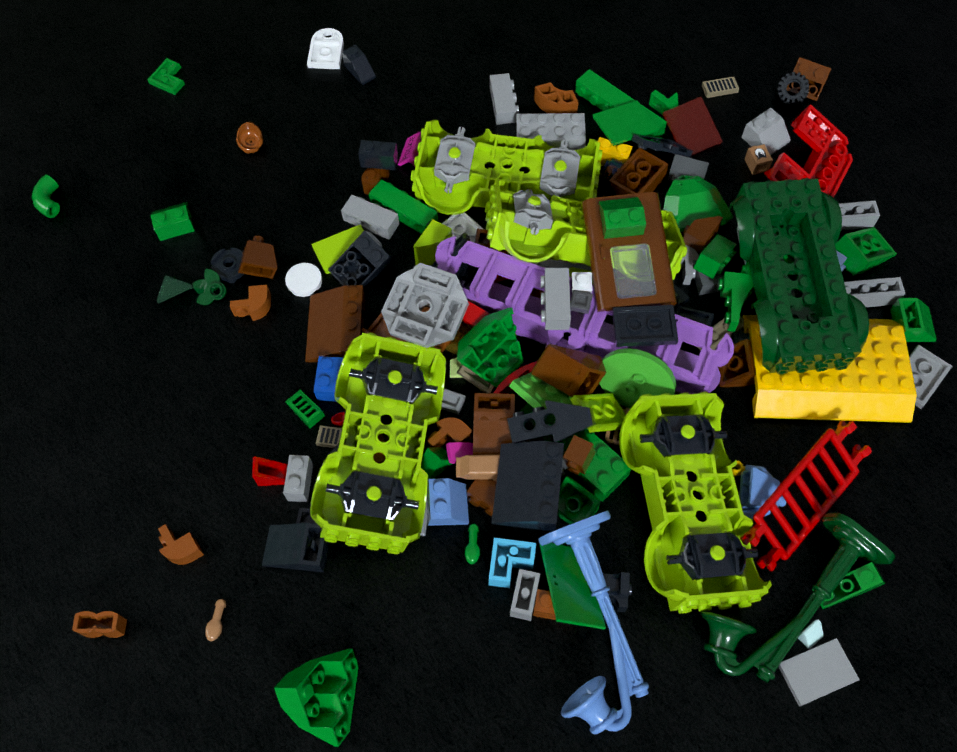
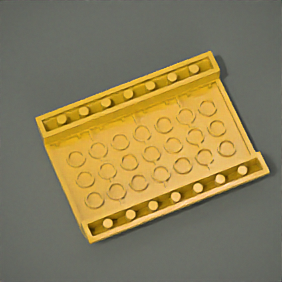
M743 315L744 333H749L755 368L756 394L752 399L754 418L912 422L917 393L904 329L899 323L890 319H869V333L861 350L862 352L846 369L836 370L832 368L821 372L808 370L804 373L791 371L779 375L777 373H769V370L762 366V343L757 315Z

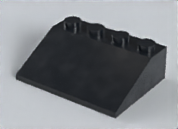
M533 441L501 444L491 524L555 531L564 443Z

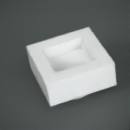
M572 272V293L573 290L592 293V272Z

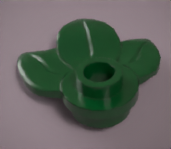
M205 269V279L192 283L195 291L200 294L196 302L201 305H209L214 300H221L227 292L225 285L220 282L219 274L211 269ZM220 288V293L216 294V290Z

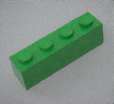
M381 179L369 192L371 203H376L387 210L395 211L400 222L421 234L432 220L439 222L438 212L433 207H428L419 199L409 196L407 192L397 189L389 182L387 183Z

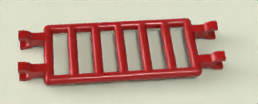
M841 420L837 425L836 431L831 428L827 429L754 514L753 519L756 524L750 531L744 533L740 540L744 545L750 542L752 547H756L760 542L759 538L763 534L768 539L772 549L767 555L762 556L757 561L760 568L764 569L767 567L769 571H773L779 558L784 561L787 560L859 474L857 465L872 450L869 445L861 448L859 444H856L852 449L853 452L849 455L842 444L843 439L857 428L854 421L846 424L845 421ZM829 440H831L850 470L845 477H843L824 448ZM817 454L820 455L839 484L833 492L812 461ZM806 467L827 498L822 505L819 504L800 475ZM794 481L815 511L809 520L788 490ZM781 496L784 497L803 526L798 534L795 533L776 505ZM769 510L791 540L785 549L763 519Z

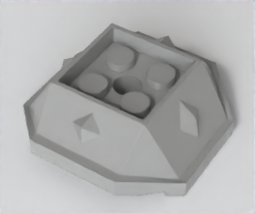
M419 263L413 269L406 271L396 278L381 312L391 336L429 348L455 338L469 303L457 275ZM430 307L428 311L422 312L423 308Z

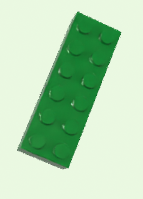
M528 403L520 411H524L525 414L532 413L533 407ZM588 429L577 433L576 436L593 443L595 455L585 475L568 472L603 502L629 476L631 468L626 465L623 458L593 432L589 433ZM553 435L542 437L544 441L554 442ZM573 436L559 441V443H564L563 456Z

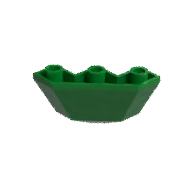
M681 175L673 180L666 194L663 210L673 213L680 232L684 231L685 227L691 225L696 219L721 216L723 217L721 225H725L733 218L717 188L699 176Z
M353 649L342 650L310 660L286 674L274 687L281 708L299 728L335 747H339L350 732L358 675V664Z

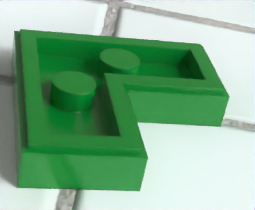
M168 58L147 79L149 84L173 95H176L185 85L183 80L174 76L181 69L180 64Z

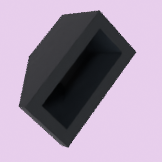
M356 44L342 52L345 67L362 85L376 78L365 54Z

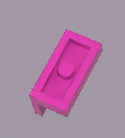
M421 132L407 138L398 162L399 166L408 162L414 166L415 156L419 155L418 143L422 142Z

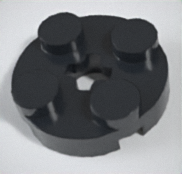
M231 248V250L221 249L214 254L211 259V269L219 274L221 281L235 283L237 279L244 275L238 273L243 252L237 248ZM233 262V265L231 267L226 266L227 263L230 264Z

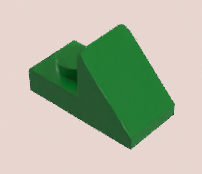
M657 90L653 91L649 105L675 123L679 111L678 93L676 92L668 99Z

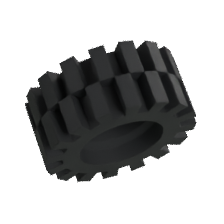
M792 72V74L788 73L779 81L778 95L785 104L797 105L799 102H803L809 93V81L805 75H801L799 72L798 74ZM793 82L798 83L800 91L795 95H790L786 90L787 86Z

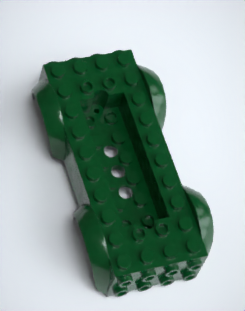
M804 178L802 180L786 179L784 181L769 180L765 182L743 183L737 198L730 203L729 209L730 212L732 210L735 211L740 241V257L749 262L757 298L751 304V309H755L759 323L762 343V366L769 370V373H777L779 375L791 371L804 373L808 370L821 372L832 368L836 370L846 369L862 352L861 350L869 333V318L865 305L861 300L847 293L835 248L842 228V214L838 202L829 194L821 191L818 179ZM790 255L794 258V262L788 264L784 261L783 257ZM788 274L794 275V276L796 277V280H795V281L790 280V279L787 277V275H788ZM791 290H800L802 297L795 298L792 296Z

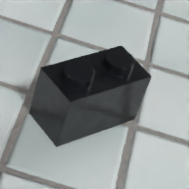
M361 140L358 153L361 167L396 170L398 160L396 143Z

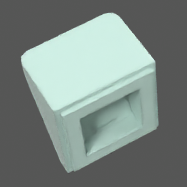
M816 619L810 623L798 637L808 649H811L823 637L820 620Z

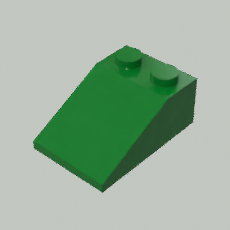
M875 227L845 234L835 245L836 250L847 257L844 265L847 272L853 276L862 274L897 254Z

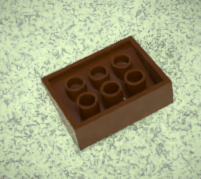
M363 285L341 286L310 296L306 362H318L319 356L344 357L353 339L364 333L361 330L364 328L365 313Z

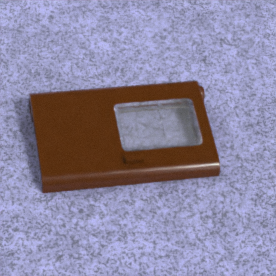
M645 192L584 200L582 202L597 311H612L613 307L676 305L658 193ZM638 197L644 206L646 219L644 234L604 239L599 201Z

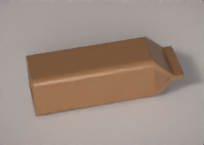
M465 455L463 457H456V477L467 480L497 479L500 455Z

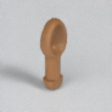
M223 599L216 601L213 617L207 623L205 633L209 641L216 640L222 632L221 617L224 608H226V601Z

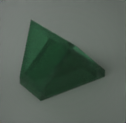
M165 273L157 296V302L159 304L193 287L191 283Z

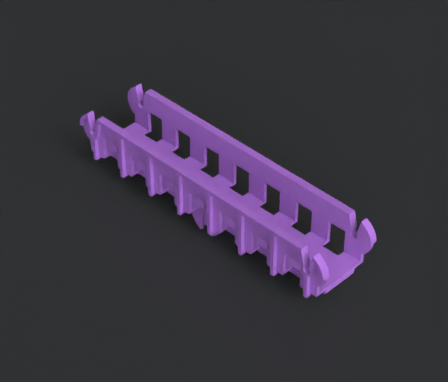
M456 236L441 241L437 246L435 258L438 269L456 275L462 262L479 268L470 285V289L462 288L469 302L490 314L509 307L513 308V324L517 327L515 334L538 341L540 344L545 345V349L548 344H553L598 355L602 359L608 353L618 349L630 348L648 352L661 359L671 369L676 380L675 393L678 394L684 392L689 394L710 393L715 390L720 383L721 377L718 367L726 365L733 356L734 344L727 333L717 345L716 350H712L710 347L712 344L713 327L676 314L675 320L678 334V343L676 345L616 347L614 325L604 322L607 314L612 316V311H597L594 285H592V293H590L593 294L589 314L584 315L570 310L571 322L569 330H545V322H541V310H545V305H541L540 298L530 295L533 288L544 291V288L540 287V278L545 273L544 267L517 260L513 256L471 241H467L458 251L457 256H451L454 252ZM497 275L514 280L512 288L494 282ZM569 277L570 301H571L572 294H573V293H572V278ZM617 294V297L620 299L628 298L626 296ZM565 332L571 334L568 341L563 338ZM682 342L702 348L700 355L697 356L681 350Z

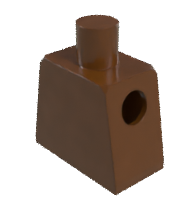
M255 236L253 241L249 240L246 243L238 273L273 279L277 270L274 248L271 244L264 243L262 236Z

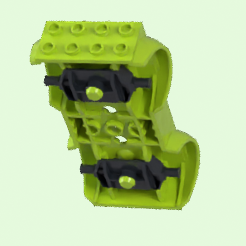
M362 333V335L353 339L340 365L334 392L335 400L346 409L338 450L329 454L320 468L314 485L310 507L311 517L322 528L320 537L324 538L325 541L331 543L343 541L348 546L356 547L359 544L365 545L370 550H379L381 548L386 549L391 554H400L410 542L419 539L424 521L428 490V474L421 468L427 425L439 420L445 386L446 359L440 352V349H436L434 346L425 348L408 341H399L393 337H380L374 333ZM381 416H391L392 423L384 425L380 420ZM384 433L389 437V440L381 442L378 439V435ZM374 454H384L385 461L380 464L376 463L373 459Z
M684 392L679 395L664 393L655 396L644 394L639 397L626 414L620 430V452L626 465L641 475L653 530L647 540L644 552L645 571L652 587L658 593L667 597L670 611L678 610L679 614L691 612L692 609H699V612L709 611L712 607H718L719 610L732 608V605H738L739 608L752 606V602L760 601L761 597L767 594L771 587V581L764 582L756 570L753 558L758 557V550L756 548L751 549L750 542L744 545L740 540L744 533L751 530L753 521L743 514L732 472V468L737 465V460L732 462L728 458L722 439L727 438L726 430L721 431V413L724 404L716 393L700 392L698 394H689ZM688 471L696 474L697 480L695 482L687 479L686 473ZM693 491H698L701 494L702 499H696L693 495ZM697 511H703L706 514L705 522H701L696 518Z

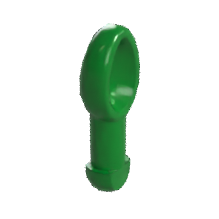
M471 524L468 528L469 544L465 548V558L469 564H475L480 556V548L477 545V532H479V528L476 524Z

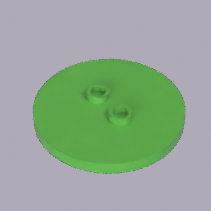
M630 348L618 349L608 353L602 359L606 374L599 384L605 393H613L617 402L625 407L632 408L639 397L644 394L655 396L664 393L674 395L676 380L673 372L661 359L648 352Z

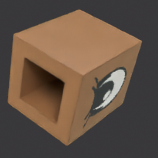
M765 144L748 148L745 156V161L752 175L768 171L773 161Z

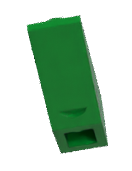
M871 562L847 573L830 594L831 598H825L822 602V609L885 584L875 564Z

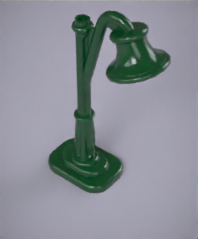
M827 513L822 519L823 524L839 541L840 546L830 559L816 585H812L814 591L798 615L741 663H738L736 661L737 654L734 653L738 642L745 635L756 633V628L729 617L702 611L701 616L707 621L710 629L709 644H705L704 649L714 653L715 662L723 673L730 676H739L754 666L758 669L756 675L768 683L770 679L773 680L775 678L774 672L825 598H831L830 594L846 576L858 557L875 564H891L895 559L894 553L848 516L841 513Z

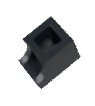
M630 573L603 574L607 587H610V590L607 591L609 598L615 605L617 612H626L628 596H631L632 593Z

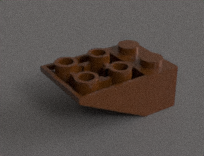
M548 344L531 374L573 397L574 395L592 394L606 374V369L601 356Z
M475 393L473 455H500L501 444L512 443L507 418H512V414L515 413V394Z

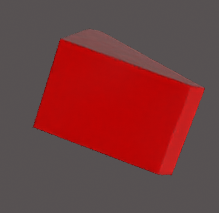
M255 456L253 457L252 477L258 486L285 485L288 464Z

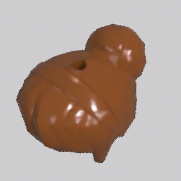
M249 121L238 128L236 142L242 151L247 154H254L263 144V135L260 128Z

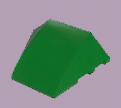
M511 307L484 316L458 342L457 361L496 388L524 363L520 342L516 339L515 331L517 327L513 324L512 314L514 313Z

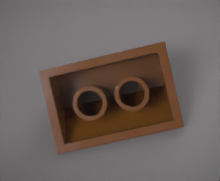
M638 148L612 176L609 184L617 195L653 192L666 177L668 163L642 148Z

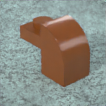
M267 285L248 286L249 299L230 301L233 315L238 317L250 315L253 321L263 318L271 307V293Z
M448 417L437 422L438 432L434 431L429 436L427 442L428 448L441 447L447 441L450 443H469L473 439V431L460 419Z
M166 524L158 528L161 534L159 540L164 546L159 551L172 563L178 565L189 564L204 555L195 537L190 532L176 539L172 530Z

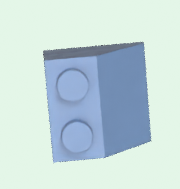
M449 478L428 479V526L469 524L466 484Z

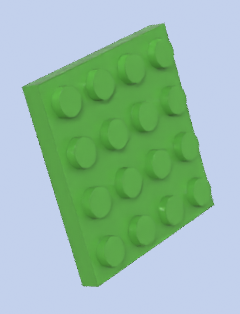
M531 372L513 380L509 386L533 408L544 406L547 409L545 401L573 405L570 400L571 396L537 378ZM553 414L547 416V420L554 424L556 421Z

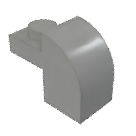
M687 246L686 256L681 260L682 285H690L692 278H695L696 270L693 268L699 255L695 249Z

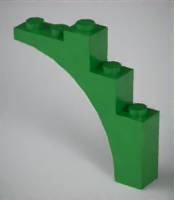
M790 255L783 257L784 261L788 264L794 262V258ZM748 261L745 265H742L741 273L725 271L722 279L719 278L718 290H721L720 297L725 298V307H728V312L725 313L724 323H727V331L735 332L739 324L742 305L755 291Z

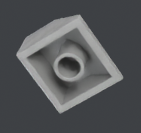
M769 108L747 123L742 138L751 146L765 144L770 155L788 144L791 140L783 118L772 108Z

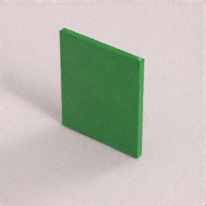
M637 100L593 114L592 116L613 146L632 140L633 134L648 135L659 130Z

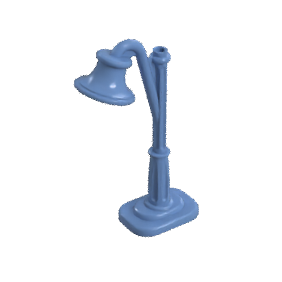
M609 510L538 538L542 546L552 542L557 546L564 543L571 545L580 569L592 591L591 596L596 597L609 628L621 709L617 711L615 708H610L606 703L603 695L606 678L603 676L594 677L582 685L570 696L561 709V716L564 718L576 716L585 720L590 725V732L593 734H599L605 729L615 732L624 729L631 718L630 696L635 694L636 698H640L649 694L647 690L649 684L644 682L609 598L607 591L610 590V587L606 585L598 558L589 538L592 532L599 530L600 523L611 518Z

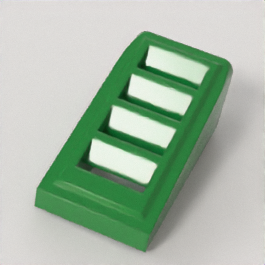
M301 390L285 401L309 428H312L325 417L323 411ZM299 397L302 398L296 404H293V402L297 400ZM305 401L306 403L298 409L297 407ZM308 406H310V408H309L308 410H306L304 413H302V411H303L304 409H306ZM313 410L315 411L313 414H311L309 417H307V415H308L310 412H312Z

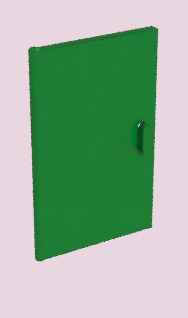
M554 543L544 546L540 545L556 622L606 629L599 603L595 596H591L592 591L580 569L572 547L557 546Z

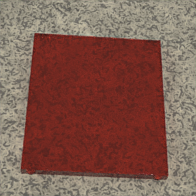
M702 97L662 113L675 141L693 150L692 155L723 142Z

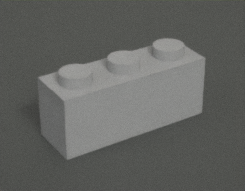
M509 73L490 75V92L496 125L516 123V114H519V107L515 105L517 102L516 92L513 93L512 91L514 90V81L510 80Z
M351 195L341 210L344 221L355 226L361 224L363 229L390 240L399 226L398 214L395 211L387 210L376 203L368 202L362 197Z
M545 268L544 276L540 278V287L544 288V293H541V305H545V310H541V322H545V330H569L571 322L569 268Z

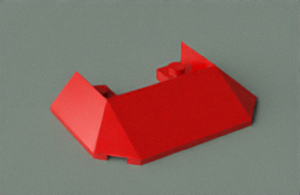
M810 104L791 124L794 128L793 131L813 148L804 167L801 168L786 153H782L779 155L773 168L764 172V174L771 181H784L786 179L802 180L804 178L818 179L821 191L834 198L853 161L852 154H849L846 145L849 144L847 137Z

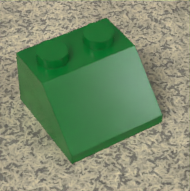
M638 197L599 201L604 239L644 234L646 228L644 206Z
M187 202L153 211L151 214L153 228L160 241L195 231Z

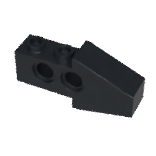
M545 401L547 409L544 406L532 409V413L525 414L524 411L513 413L512 418H507L512 443L553 435L554 442H559L596 425L593 408L553 401ZM549 414H553L556 418L553 425L547 423V416ZM531 418L536 423L533 430L527 427V422Z

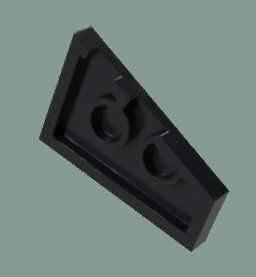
M633 134L632 141L637 143V147L642 149L650 148L655 151H665L691 157L693 150L672 139Z

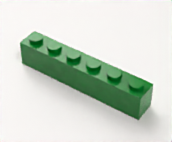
M590 69L576 80L575 92L602 111L636 101ZM641 105L659 128L658 132L648 134L647 136L661 137L665 132L667 121Z

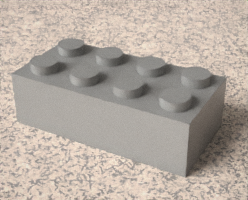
M584 113L516 114V137L533 139L537 135H542L544 142L555 148L561 147V140L563 139L564 145L565 140H568L567 148L570 150L584 148L586 143Z

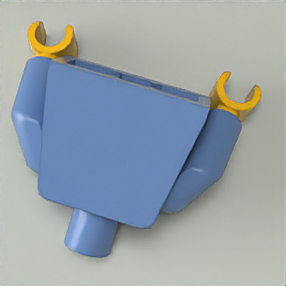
M737 461V465L734 467L739 469H732L733 476L741 475L739 499L743 514L753 519L754 514L776 490L780 482L773 478L766 468L762 466H743L740 461ZM781 496L776 502V505L778 507H783L786 505L787 502L784 499V497Z

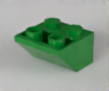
M898 298L890 311L892 320L903 326L906 342H935L936 335L929 307L918 298Z

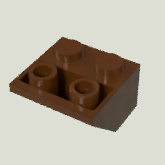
M799 57L793 72L796 74L799 72L808 79L809 93L807 98L815 101L818 100L831 68ZM795 82L790 83L786 90L797 94L800 91V85Z

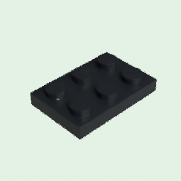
M673 305L613 307L612 316L616 347L676 345L678 343Z

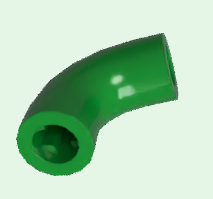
M45 174L33 188L32 200L34 207L48 218H54L59 213L60 205L51 199V195L59 185L53 178Z

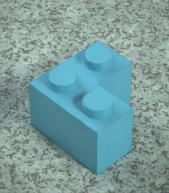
M494 538L489 585L510 588L512 568L533 570L536 543Z

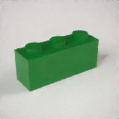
M717 234L701 252L693 269L712 279L717 273L721 275L724 268L734 258L737 252L734 249L737 244Z

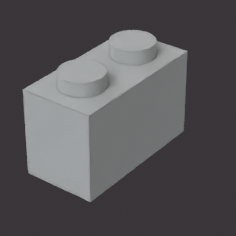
M289 455L283 491L288 501L308 502L313 463L309 456Z
M519 569L510 610L511 617L531 621L540 573Z

